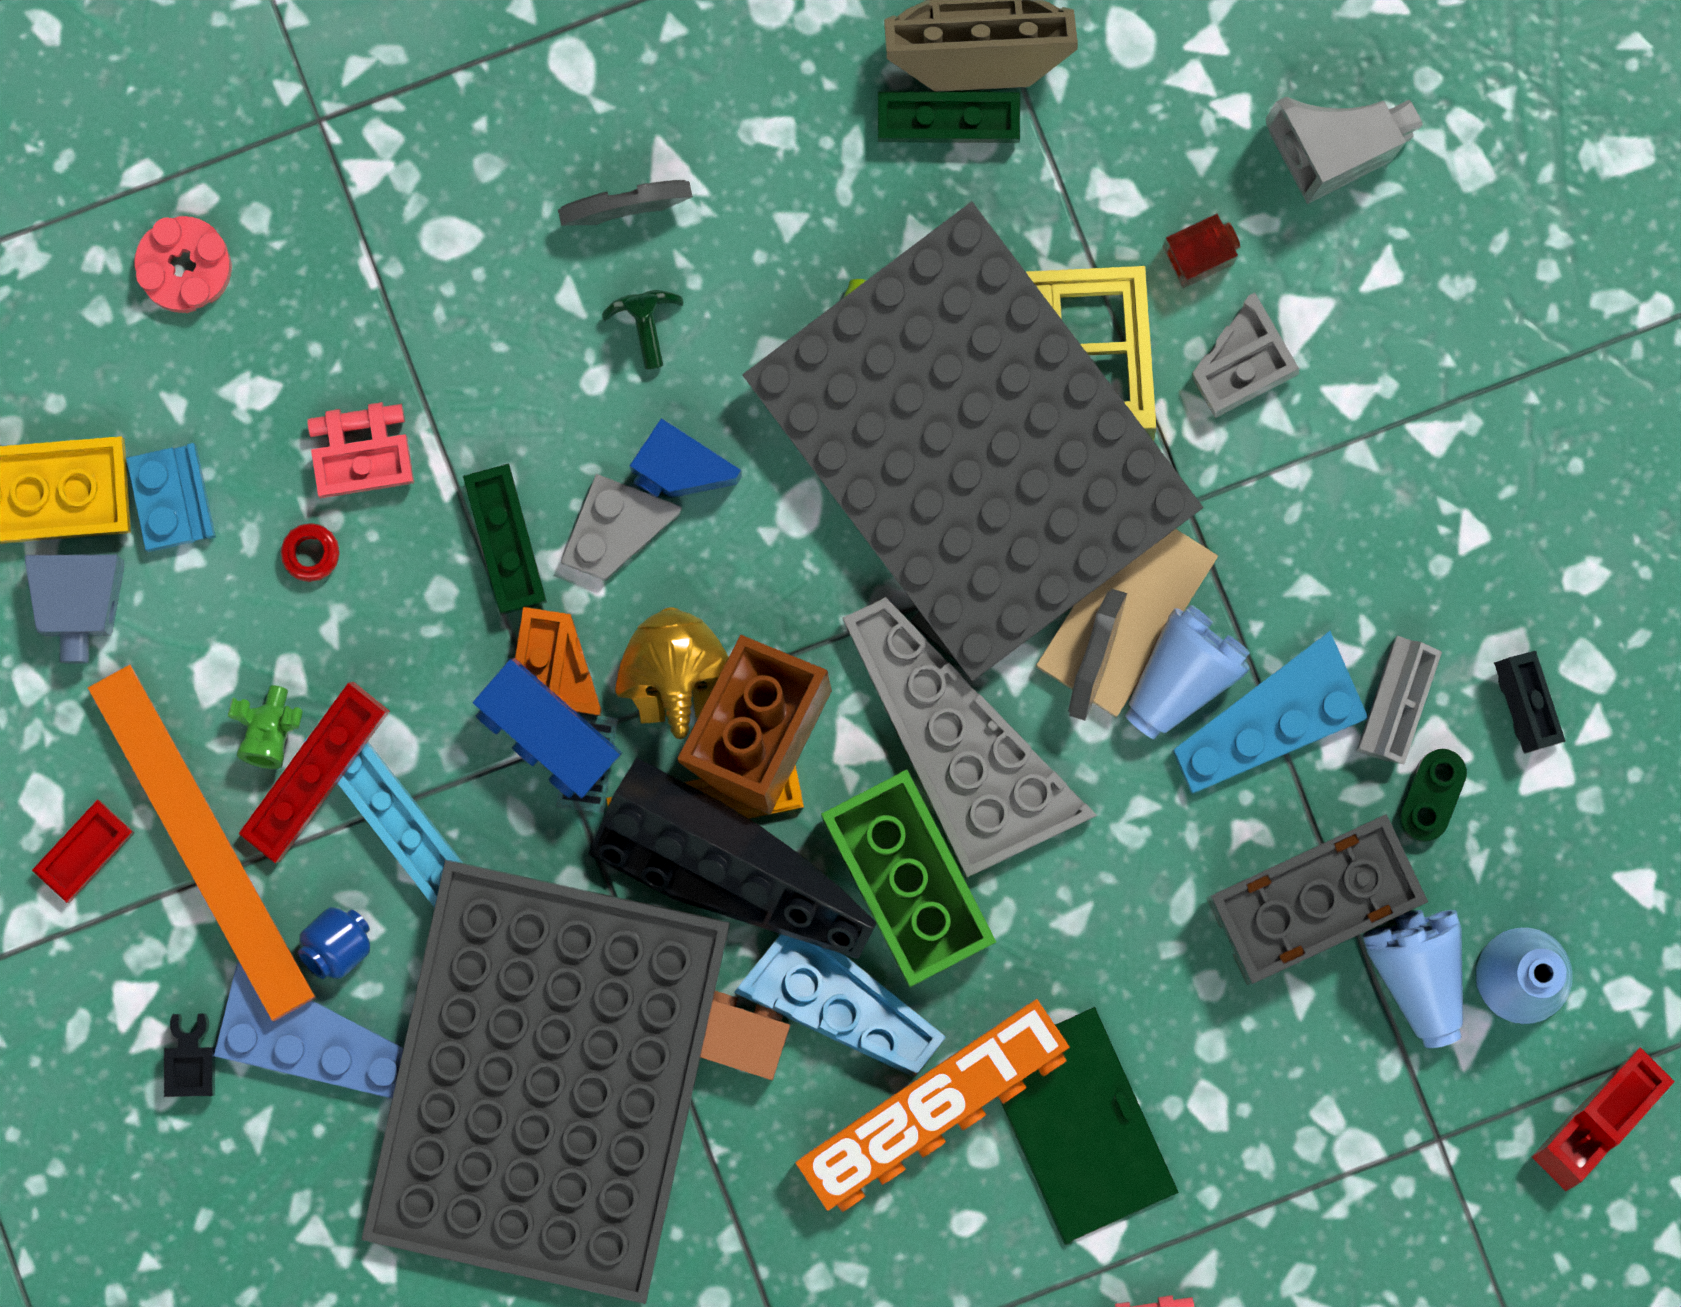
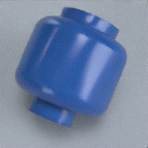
M330 907L302 930L299 936L301 949L298 950V955L304 965L317 977L325 979L328 976L340 979L346 976L370 953V941L367 933L370 931L369 925L359 913L352 909L346 913L341 909Z

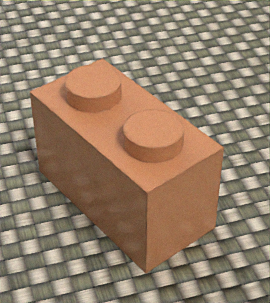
M715 991L701 1058L773 1081L791 1025L783 1023V1016L772 1009L757 1004L754 1013L736 1007L737 997Z

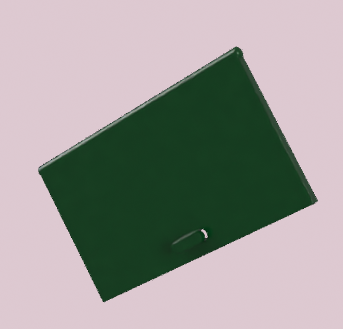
M1095 1007L1055 1024L1070 1047L1062 1053L1067 1061L1045 1076H1042L1037 1069L1022 1080L1027 1087L1007 1102H1001L1064 1245H1069L1079 1237L1179 1193Z

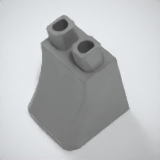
M1286 96L1275 102L1266 117L1269 133L1307 204L1390 163L1404 144L1414 137L1413 132L1420 129L1423 125L1410 100L1391 109H1388L1384 101L1367 106L1337 109L1305 104Z

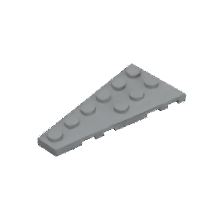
M886 597L843 617V622L966 878L1097 816L1066 785L1062 778L1031 749L1032 747L962 678L961 674L931 646L926 638Z

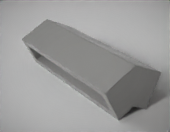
M1400 636L1394 638L1356 751L1384 761L1405 764L1442 651L1422 642L1412 641Z

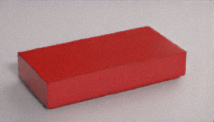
M97 799L32 871L66 903H70L135 832L103 802Z

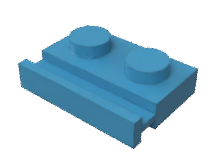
M195 443L126 458L144 546L147 552L189 544L206 538H216L197 445Z

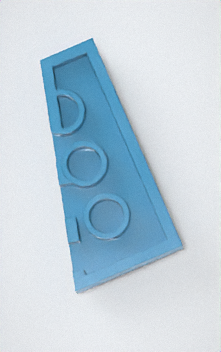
M1331 631L1172 750L1191 794L1368 719Z

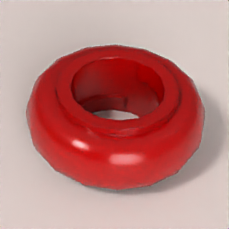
M314 523L302 524L290 530L283 539L280 550L282 564L287 572L297 580L306 582L320 581L329 576L337 566L340 556L339 544L333 533L324 526ZM308 539L318 540L323 546V558L314 566H303L296 556L298 546Z

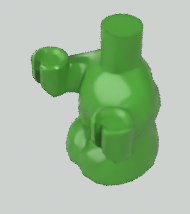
M276 685L269 686L265 705L256 708H249L250 702L246 699L237 701L236 698L231 699L228 717L238 720L247 726L245 738L237 751V757L242 761L261 768H282L284 746L288 733L299 728L303 710L299 707L290 709L289 706H285L288 694L286 688Z

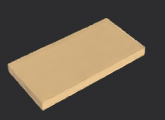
M1175 529L1075 604L1036 667L1073 690L1075 678L1093 630L1096 614L1107 592L1112 588L1127 593L1111 654L1093 702L1101 709L1117 717L1136 688L1168 616L1175 608L1182 611L1185 610L1215 563L1218 555Z

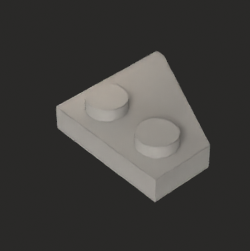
M1253 293L1244 301L1243 308L1230 326H1226L1217 338L1216 345L1211 352L1204 356L1193 371L1192 379L1212 414L1217 418L1299 375V367L1256 293Z
M596 474L561 563L607 581L623 567L627 560L648 545L651 539L671 521L676 520L681 514L682 507Z

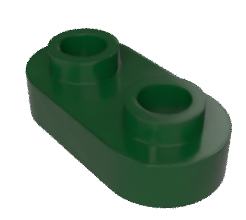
M1437 749L1426 754L1420 760L1399 813L1401 829L1409 838L1418 842H1428L1440 837L1447 829L1467 777L1466 765L1456 752L1449 749ZM1438 764H1445L1450 768L1451 777L1448 781H1440L1435 776V768ZM1421 808H1427L1433 813L1434 819L1430 826H1424L1419 823L1417 814Z

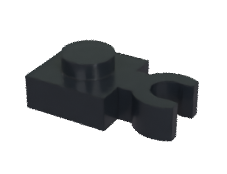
M172 1014L170 1030L173 1036L178 1039V1048H164V1097L215 1096V1047L201 1048V1039L207 1034L209 1029L207 1014H198V1026L191 1033L183 1030L181 1014Z

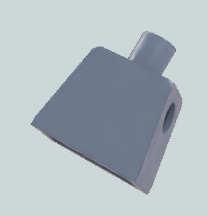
M25 555V565L37 632L43 636H60V663H89V636L112 635L124 572V560L118 555Z

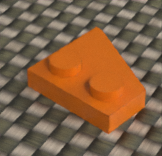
M523 607L515 659L578 714L601 717V706L571 614Z

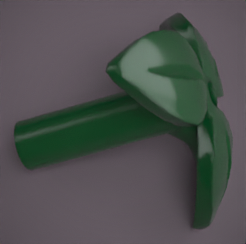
M651 290L643 294L623 296L612 302L602 313L604 322L614 314L627 310L635 318L645 369L664 366L653 313L657 304L673 303L683 306V298L675 293Z

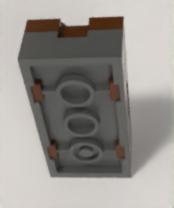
M1387 814L1206 897L1219 927H1223L1235 952L1233 957L1247 985L1254 984L1428 903Z

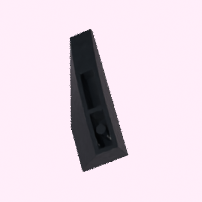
M637 757L615 791L588 855L674 900L859 959L877 924L837 884L766 829L723 802Z

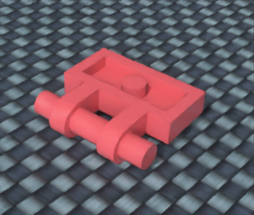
M382 402L368 404V409L341 413L340 409L325 411V416L307 419L310 437L328 435L329 447L311 449L317 492L320 499L414 484L406 434L388 437L387 425L405 422L402 404L383 406ZM371 428L372 440L346 444L345 432Z

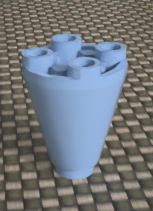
M1190 605L1185 611L1175 608L1168 616L1129 701L1131 708L1125 714V717L1138 730L1152 739H1155L1160 732L1167 733L1244 677L1250 669L1249 665L1245 662L1250 652L1230 635H1227L1222 640L1209 629L1213 623L1211 619L1193 605Z
M1412 910L1395 917L1396 925L1392 927H1380L1365 932L1362 937L1368 956L1418 1038H1422L1424 1047L1438 1048L1458 1041L1462 1037L1459 1028L1463 1025L1462 929L1457 911L1445 910L1435 913L1430 917H1424L1422 910Z

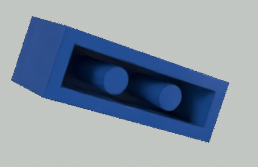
M515 658L510 659L472 702L480 709L475 715L476 718L496 735L502 729L517 741L512 746V749L531 766H534L538 761L541 762L553 773L548 779L549 782L568 798L574 793L581 798L585 797L623 753Z

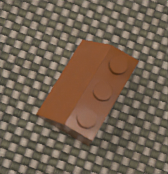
M740 634L677 758L678 762L725 796L771 815L832 692L828 671Z

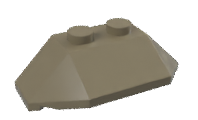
M926 0L906 9L898 16L893 15L884 19L887 59L935 92L1030 87L1078 50L1074 10L1066 7L1058 8L1044 0Z

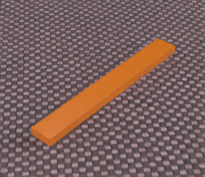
M129 664L88 687L271 1020L275 1022L315 999L313 991L133 667Z

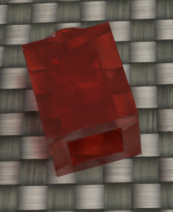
M1217 213L1166 237L1162 247L1182 288H1185L1234 265L1238 257L1236 250L1241 246L1232 225L1229 222L1222 224Z

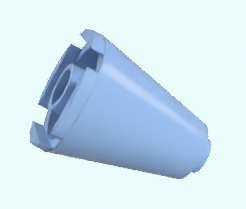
M1514 928L1497 935L1483 948L1476 965V986L1484 1002L1498 1017L1513 1023H1536L1555 1014L1567 1000L1572 986V966L1564 948L1549 934L1534 928ZM1534 969L1537 971V980L1534 977Z

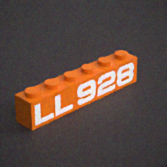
M1036 998L799 1158L795 1163L826 1210L829 1211L837 1205L841 1212H844L866 1197L861 1188L876 1178L884 1185L906 1170L901 1161L916 1151L924 1158L946 1143L942 1134L958 1123L962 1131L986 1116L987 1114L982 1107L998 1096L1001 1102L1005 1103L1027 1088L1022 1080L1038 1069L1041 1075L1045 1076L1067 1061L1062 1053L1070 1047Z

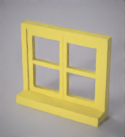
M1145 266L1026 271L1060 318V298L1123 296L1126 342L1080 345L1088 355H1127L1130 401H1124V403L1154 441L1156 414Z

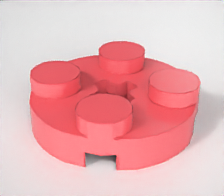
M166 217L158 220L153 228L143 236L135 254L137 282L154 303L172 312L189 313L197 311V308L204 307L209 302L213 303L224 293L230 281L232 262L226 243L210 224L194 217ZM184 252L190 253V260L196 264L194 271L185 270L182 277L176 276V268L171 264L173 258L180 257Z

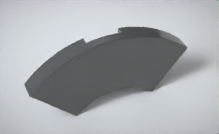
M670 180L637 185V189L616 195H608V192H603L561 206V209H558L561 226L598 225L627 215L662 211L693 196L689 181Z
M1111 588L1096 614L1089 643L1074 682L1068 712H1070L1069 716L1085 721L1089 714L1115 641L1127 596L1125 592Z

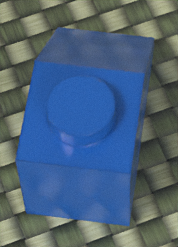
M662 418L630 464L631 472L637 476L633 483L656 498L661 492L670 498L733 486L737 485L742 478V472L739 468Z

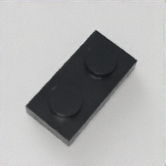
M1532 651L1494 662L1498 674L1499 687L1505 695L1513 719L1514 733L1520 741L1523 753H1530L1566 742L1537 652Z

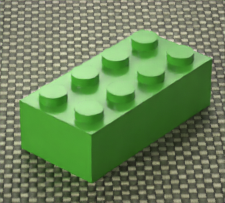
M908 770L821 813V818L873 919L877 922L876 925L909 988L996 943L985 918Z

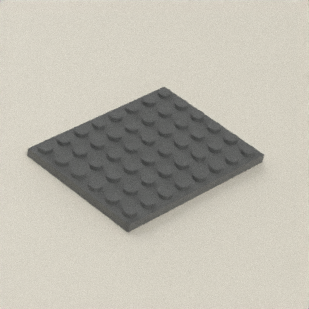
M972 201L742 374L972 681L1204 508Z
M445 860L361 1240L646 1304L730 922L457 861Z

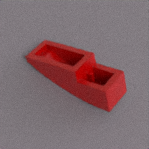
M1641 1047L1636 1049L1556 1129L1531 1157L1565 1192L1581 1183L1604 1156L1623 1141L1675 1081Z

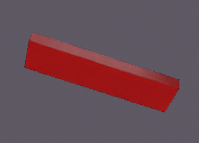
M355 682L347 683L238 834L274 863L280 862L389 714L390 710Z

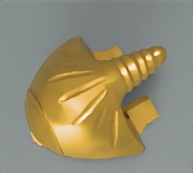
M668 607L647 618L637 627L621 660L615 692L620 698H630L633 700L639 710L641 724L665 722L666 715L672 734L675 738L682 740L689 732L688 724L691 721L689 716L691 714L690 707L692 706V690L695 717L698 718L729 657L719 639L702 619L690 613L680 611L677 608Z

